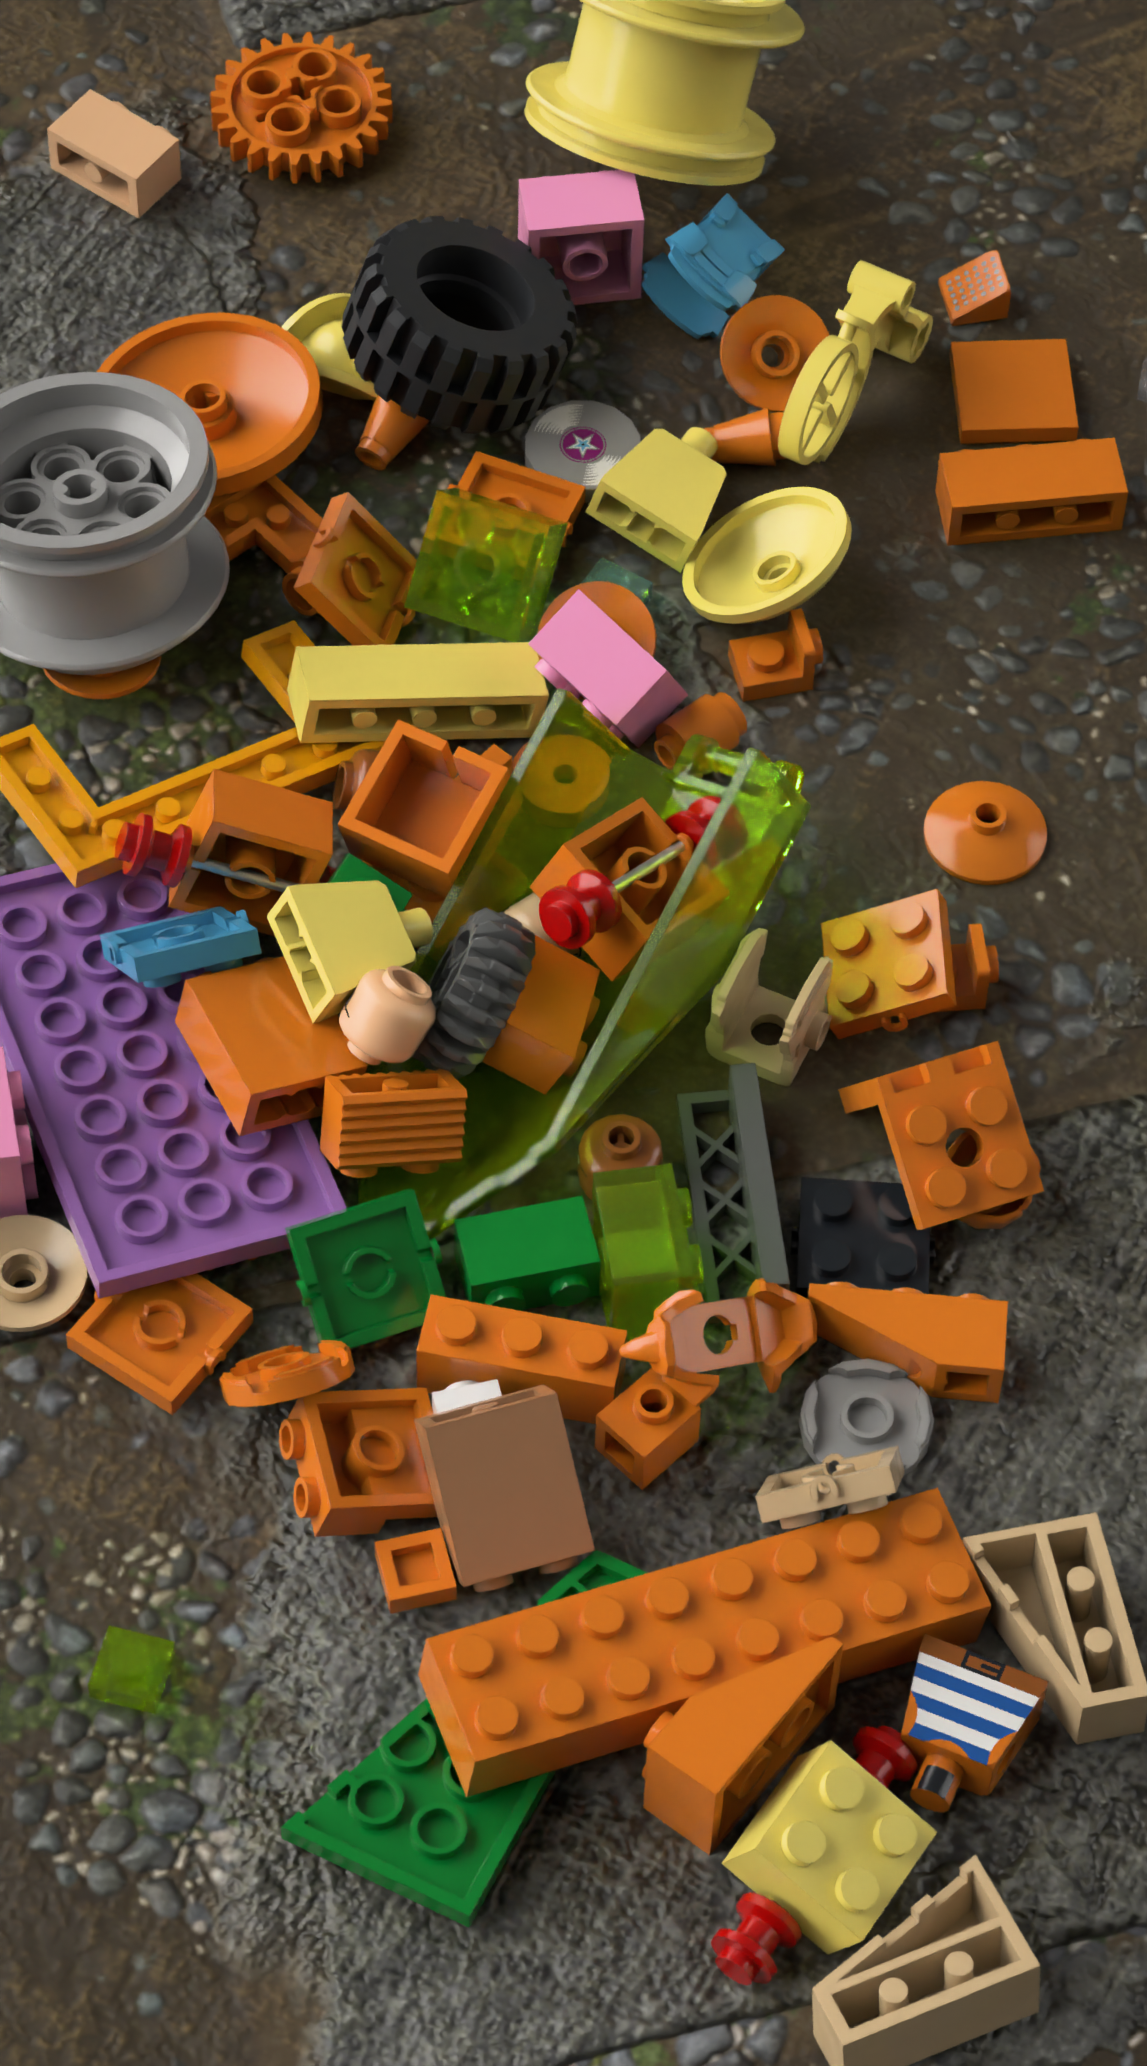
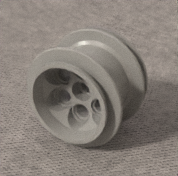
M77 372L48 376L21 384L0 394L1 654L21 663L55 670L64 674L95 675L112 673L139 666L161 656L200 629L215 612L225 594L230 572L226 545L215 526L204 516L216 489V460L199 417L177 395L147 380L105 372Z

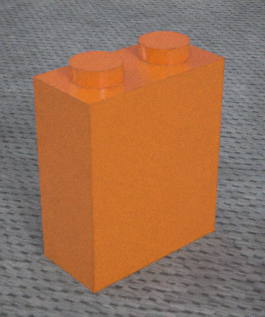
M284 956L278 958L267 957L253 964L215 973L208 971L194 978L185 979L175 1023L239 1136L322 1116L326 1076L338 1077L341 1074L351 1076L354 1073L359 1075L366 1073L368 1065L352 1054L347 1046L349 1039L344 1035L340 1027L338 1014L321 1022L312 1023Z

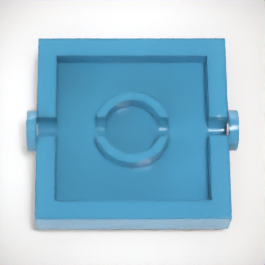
M222 906L100 934L104 959L136 982H143L145 987L150 988L175 984L182 980V972L204 967L206 972L211 971L215 973L240 967L243 965L242 958L261 954L258 930L249 924L245 910L236 911L235 915Z

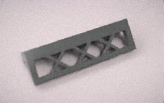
M756 1064L730 1065L728 1090L677 1094L676 1100L705 1303L720 1301L718 1285L732 1270H735L752 1283L755 1279L764 1278L766 1282L777 1283L787 1290L790 1287ZM729 1111L731 1126L716 1141L694 1126L693 1114ZM732 1142L734 1143L735 1153L727 1149ZM698 1147L705 1151V1153L701 1156L700 1159ZM716 1160L736 1172L739 1176V1180L725 1195L702 1180V1174ZM741 1196L743 1208L735 1203ZM706 1202L714 1206L708 1213ZM724 1214L747 1229V1236L733 1251L710 1234V1229ZM749 1251L752 1264L744 1259ZM714 1257L722 1261L717 1268H715ZM712 1316L708 1319V1324L722 1323V1321Z

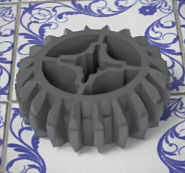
M486 907L468 918L466 924L459 928L454 940L449 942L446 952L438 960L437 967L432 977L428 980V985L432 990L431 999L436 1008V1018L434 1024L412 1056L414 1059L420 1061L429 1070L436 1071L439 1068L448 1070L457 1080L473 1072L476 1065L483 1062L489 1048L494 1047L496 1038L501 1030L505 1028L506 1021L511 1012L516 1008L518 997L525 988L526 977L532 969L531 961L536 954L535 933L522 926L519 920L503 912L497 913Z

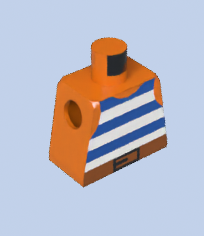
M925 1634L919 1650L900 1738L911 1748V1753L917 1762V1771H919L910 1791L911 1798L918 1805L928 1810L946 1812L951 1806L958 1787L980 1796L989 1795L1039 1721L1049 1681Z

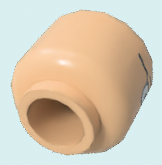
M390 966L386 970L375 969L366 973L343 1006L339 1018L340 1027L344 1035L349 1039L347 1046L352 1054L371 1065H380L382 1061L387 1063H403L410 1059L434 1024L436 1018V1008L431 999L432 990L429 985L417 974L400 966Z

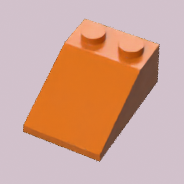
M831 1636L690 1696L675 1715L669 1711L664 1712L653 1724L644 1740V1746L647 1748V1759L642 1771V1777L645 1778L643 1808L710 1856L835 1707L843 1643Z

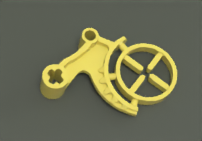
M863 260L856 264L847 285V292L851 294V297L844 310L838 309L835 318L838 319L841 325L839 335L827 336L814 349L801 370L788 399L778 438V449L781 456L801 465H808L812 461L818 463L826 461L841 437L858 402L869 371L874 348L911 364L919 358L929 339L933 317L909 306L915 293V282Z

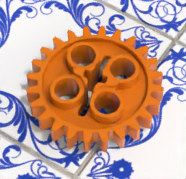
M311 32L305 33L301 43H294L288 33H283L282 45L274 46L269 40L263 38L261 39V52L259 53L243 47L241 49L242 63L227 60L225 62L226 75L215 76V91L210 92L212 130L218 132L219 146L230 147L231 160L233 162L247 157L248 172L250 173L259 170L263 166L269 167V180L274 181L282 171L290 172L292 184H297L302 172H310L314 181L319 183L322 179V170L330 169L340 178L343 176V163L348 162L355 167L361 168L363 166V152L377 155L379 153L378 140H387L389 137L388 124L393 123L391 84L385 83L383 67L372 68L371 54L368 53L355 58V44L352 42L338 50L334 48V36L329 35L321 44H314Z

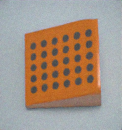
M998 250L986 252L939 278L938 285L952 326L1008 318L1011 288Z

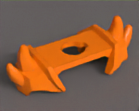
M764 1278L754 1280L746 1297L699 1304L704 1301L701 1292L697 1290L678 1291L654 1310V1319L648 1324L647 1332L622 1345L619 1352L624 1358L650 1363L653 1371L662 1376V1381L676 1389L688 1402L696 1407L715 1392L720 1381V1375L700 1374L697 1372L757 1362L769 1392L776 1393L781 1383V1374L817 1341L818 1320L811 1300L789 1291L777 1283L766 1282ZM712 1316L719 1318L725 1326L730 1325L732 1340L726 1342L725 1348L719 1354L711 1352L703 1338L705 1323Z

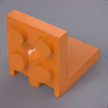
M998 1041L838 1089L846 1114L876 1105L879 1106L916 1230L936 1226L1044 1191ZM956 1129L968 1132L976 1142V1156L972 1163L966 1167L954 1164L946 1152L947 1139Z

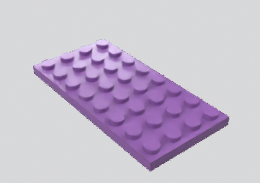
M55 863L0 876V1047L3 1046L8 1072L20 1070L26 1118L98 1298L108 1297L290 1249L285 1231L286 1227L346 1209L345 1202L327 1161L320 1152L319 1143L308 1119L244 1136L238 1135L175 1023L185 979L194 978L206 972L205 968L182 972V980L175 984L150 988L145 987L143 982H136L104 959L100 934L189 913L169 907V887L162 884L160 871L143 867L137 876L132 877L123 874L121 869L75 888Z

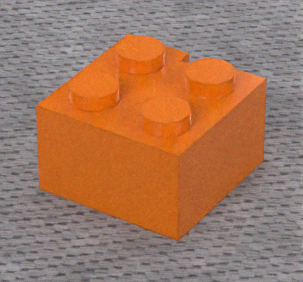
M398 719L338 822V827L349 853L353 856L459 903L516 804L518 796L508 767L460 746L452 755L447 740ZM457 773L459 774L461 782L455 780Z

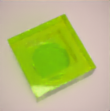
M109 1625L88 1683L89 1698L156 1714L176 1655L175 1641Z

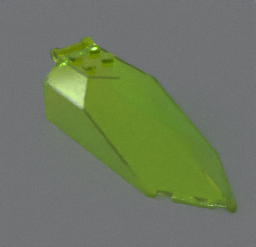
M558 688L432 923L433 937L431 943L419 947L416 953V963L410 971L421 977L427 984L437 967L438 960L446 952L449 942L454 940L459 928L466 924L468 918L485 907L497 913L504 912L510 906L534 893L529 886L567 841L641 797L646 800L664 822L679 811H687L693 802L703 796H716L721 798V801L634 968L611 982L588 954L581 959L600 969L593 995L600 999V1005L593 1021L586 1031L582 1033L581 1040L587 1043V1050L576 1072L570 1078L562 1074L546 1095L484 1062L477 1064L473 1072L458 1079L466 1088L468 1095L465 1101L467 1110L464 1113L466 1122L463 1125L465 1134L462 1137L464 1147L461 1149L463 1159L460 1162L439 1163V1169L428 1174L408 1172L400 1166L378 1167V1173L375 1176L358 1178L359 1204L408 1188L413 1189L416 1193L429 1239L435 1238L452 1226L455 1219L465 1217L513 1181L558 1152L727 971L741 940L751 925L812 807L800 794L804 782L802 767L784 760H779L773 764L761 750L750 747L744 755L719 747L718 741L714 738L694 734L686 742L673 769H667L629 749L571 691ZM715 771L733 778L727 788L702 780L701 777L703 774ZM413 1057L403 1063H387L384 1061L380 1065L366 1063L368 1065L366 1073L374 1075L378 1072L387 1074L390 1071L400 1073L401 1071L413 1072L418 1070L424 1072L427 1070L420 1061Z

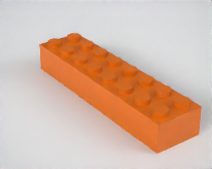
M938 1488L890 1501L887 1505L874 1510L846 1514L426 1638L418 1676L466 1797L642 1744L656 1720L666 1711L675 1715L690 1696L831 1636L843 1643L838 1684L917 1660L925 1634L959 1647L976 1642L992 1605Z

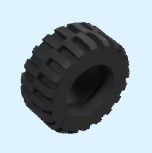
M428 216L421 223L415 218L384 232L376 239L374 246L370 248L342 317L343 340L350 359H355L356 371L364 382L371 381L374 384L375 393L384 401L392 400L400 405V412L414 419L417 415L431 421L430 426L444 430L453 426L460 428L461 433L478 434L484 428H488L490 433H495L512 428L513 425L518 426L533 418L537 411L543 409L552 393L574 345L577 335L575 327L578 322L573 301H571L569 290L563 279L556 280L554 268L544 258L537 259L531 254L530 246L519 239L514 242L502 236L504 231L488 225L485 229L473 225V220L459 217L452 222L445 221L443 216Z

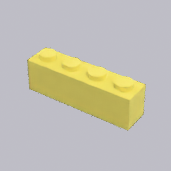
M529 642L296 647L287 687L300 743L386 741L398 719L444 740L538 737L549 693L544 676L534 667L539 662L537 652L528 644Z

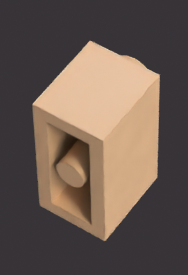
M91 89L47 128L51 169L138 219L181 180L179 139L174 137L164 127L151 124L130 112L123 104L111 101Z

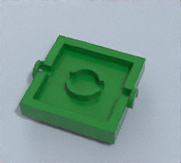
M408 1188L285 1228L300 1278L299 1281H296V1286L300 1289L303 1307L308 1306L319 1343H321L320 1340L342 1341L351 1349L422 1326L430 1295L446 1297L437 1264L443 1262L441 1251L436 1239H429L416 1193L413 1189ZM430 1247L432 1248L434 1258L431 1255Z

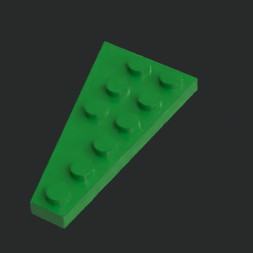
M595 1549V1551L537 1600V1606L643 1575L647 1572ZM426 1698L380 1739V1746L352 1771L346 1769L327 1785V1793L303 1814L298 1811L281 1826V1839L470 1928L556 1770L466 1797L429 1701Z

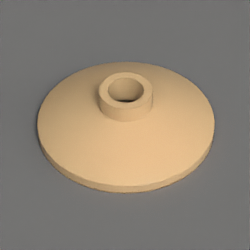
M13 1215L1 1218L0 1330L26 1332L42 1329L58 1322L78 1304L84 1294L88 1280V1270L73 1233L60 1223L41 1216ZM21 1280H29L34 1283L25 1288L13 1287L16 1282Z

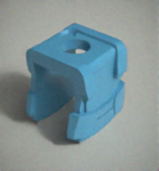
M727 193L698 225L692 222L665 239L671 251L668 256L662 252L644 264L642 269L645 271L642 287L655 305L686 333L696 339H700L702 336L707 337L708 335L714 338L719 335L729 318L725 311L729 308L737 311L749 302L757 287L754 281L785 249L758 227Z

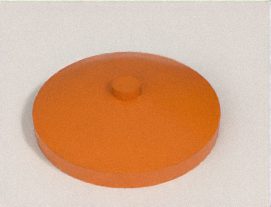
M224 312L201 313L159 323L124 342L112 352L97 370V372L128 375L157 384L177 395L193 409L205 429L207 440L216 460L217 482L213 497L250 488L285 469L306 449L313 439L322 417L323 394L319 373L308 349L289 331L274 323L249 315Z

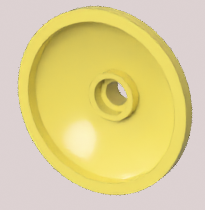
M785 488L753 498L724 515L699 539L683 570L682 585L684 593L697 613L709 620L720 623L751 624L769 620L789 612L814 596L838 570L851 540L852 527L850 518L837 497L818 488Z

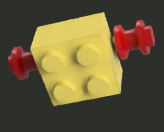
M888 1726L860 1728L853 1738V1746L858 1754L855 1760L832 1740L797 1756L721 1864L755 1893L743 1894L736 1904L737 1913L743 1920L736 1931L727 1928L719 1929L711 1940L712 1948L717 1954L715 1959L716 1965L727 1977L742 1985H750L752 1982L760 1984L769 1983L777 1972V1966L771 1954L777 1946L784 1948L794 1947L801 1938L802 1933L827 1955L860 1943L867 1936L937 1833L934 1828L888 1789L892 1780L909 1781L918 1767L911 1753V1748L900 1739V1732Z

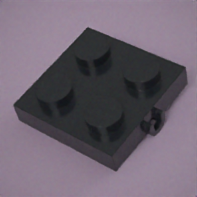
M801 1177L798 1227H792L790 1255H797L795 1293L808 1298L809 1283L826 1285L830 1282L841 1281L851 1283L858 1288L893 1290L907 1287L928 1294L929 1264H934L936 1236H930V1227L916 1230L902 1183Z

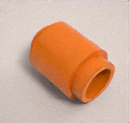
M718 692L714 696L704 694L657 725V740L654 743L655 752L661 763L671 772L678 771L684 776H693L738 746L740 736L747 732V721L739 705L728 694L724 692Z

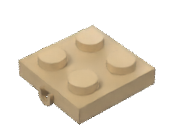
M899 1446L847 1458L838 1453H831L823 1459L821 1464L767 1476L755 1496L762 1523L780 1520L782 1529H791L821 1520L820 1512L827 1508L846 1504L848 1513L855 1514L887 1505V1496L897 1491L905 1472ZM831 1461H838L839 1465H836L837 1471L831 1473L829 1471V1463Z

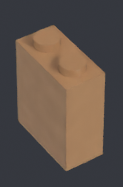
M543 1384L414 1419L453 1575L463 1587L473 1585V1589L476 1592L495 1590L511 1584L514 1581L512 1573L538 1567L539 1573L542 1574L563 1571L579 1563L577 1555L595 1551L557 1392Z

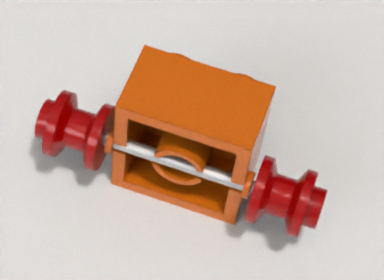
M213 769L185 825L179 824L171 834L154 830L153 817L151 815L140 813L134 823L125 822L122 825L115 846V859L123 861V874L128 876H137L143 867L160 871L162 884L169 887V907L193 913L222 906L235 915L236 911L245 910L249 924L257 928L258 932L275 936L267 915L286 888L296 884L328 883L336 870L335 867L328 866L333 855V802Z
M703 796L693 802L687 811H679L664 822L646 800L641 797L567 841L529 886L540 899L539 916L544 931L553 941L564 948L577 949L582 947L611 982L615 981L690 933L725 892L706 869L714 863L716 858L725 857L739 847L742 839V827L736 812L721 798Z

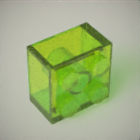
M462 489L437 490L404 607L508 641L523 642L532 640L537 634L568 523Z
M672 1163L593 1173L591 1228L601 1260L599 1293L606 1327L627 1330V1342L647 1332L648 1324L654 1319V1310L678 1291H699L698 1284L704 1282L699 1244L689 1245L687 1227H692L693 1224L690 1194L687 1187L677 1189Z

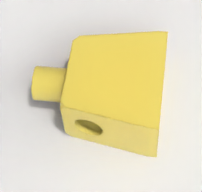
M699 427L689 428L681 440L665 429H654L602 477L585 513L681 573L702 534L727 475L724 467L711 459L718 449L716 439L708 431Z
M378 880L288 886L267 915V919L312 1023L321 1022L341 1013L343 1006L358 986L359 981L369 971L375 969L386 970L390 966H400L410 970L416 963L414 948L430 944L433 937V927L428 913L421 907L398 912L387 886Z

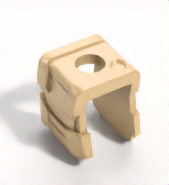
M758 928L741 940L737 953L720 984H717L714 988L710 1022L705 1032L706 1048L711 1056L730 1065L755 1063L757 1076L782 1086H790L809 1049L817 1051L827 1035L831 1015L828 1014V1004L825 1003V996L831 982L833 960L827 956L819 959L796 1000L759 986L758 972L760 960L764 955L768 930ZM768 1022L783 1028L779 1044L769 1046L757 1042L751 1035V1031L755 1026Z

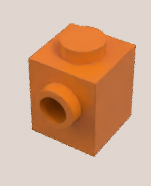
M651 1367L596 1415L595 1449L643 1490L699 1441L701 1407H694L676 1389L662 1381V1376L654 1372Z

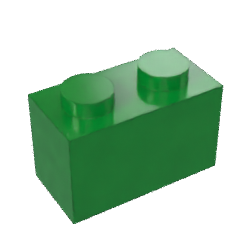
M583 1196L454 1220V1256L466 1301L523 1311L552 1304L572 1306L584 1301L588 1297L599 1295L601 1260Z

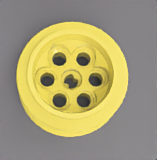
M579 0L583 2V7L570 60L540 66L533 70L526 79V87L530 93L525 106L527 121L543 136L569 151L616 169L660 180L713 186L741 184L759 177L765 162L764 155L774 148L776 141L775 134L765 120L746 107L761 49L785 47L797 42L803 37L805 26L800 16L785 3L786 0Z

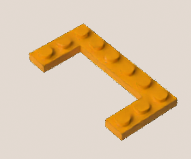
M295 620L243 640L241 658L294 723L287 687L296 647L315 646ZM31 724L0 737V790L75 888H78L122 869L123 861L115 859L117 838L122 825L125 822L134 823L140 813L151 815L153 817L154 830L171 834L179 824L185 825L213 769L304 794L335 781L341 761H350L356 751L360 749L381 750L385 741L300 743L297 729L294 727L98 807L37 727Z

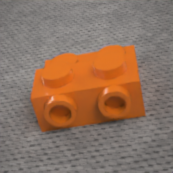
M427 1388L323 1391L297 1399L288 1418L284 1419L281 1423L279 1446L285 1460H296L300 1477L297 1478L294 1485V1506L300 1518L311 1519L315 1537L378 1534L385 1521L389 1519L438 1517L414 1419L433 1414Z

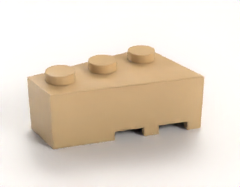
M1097 1512L963 1537V1544L992 1605L987 1617L1026 1673L1049 1681L1045 1700L1076 1745L1144 1732L1147 1717V1681Z
M976 1854L960 1867V1875L932 1898L927 1894L911 1907V1916L884 1938L879 1934L812 1988L813 2035L830 2066H908L1039 2012L1040 1964Z

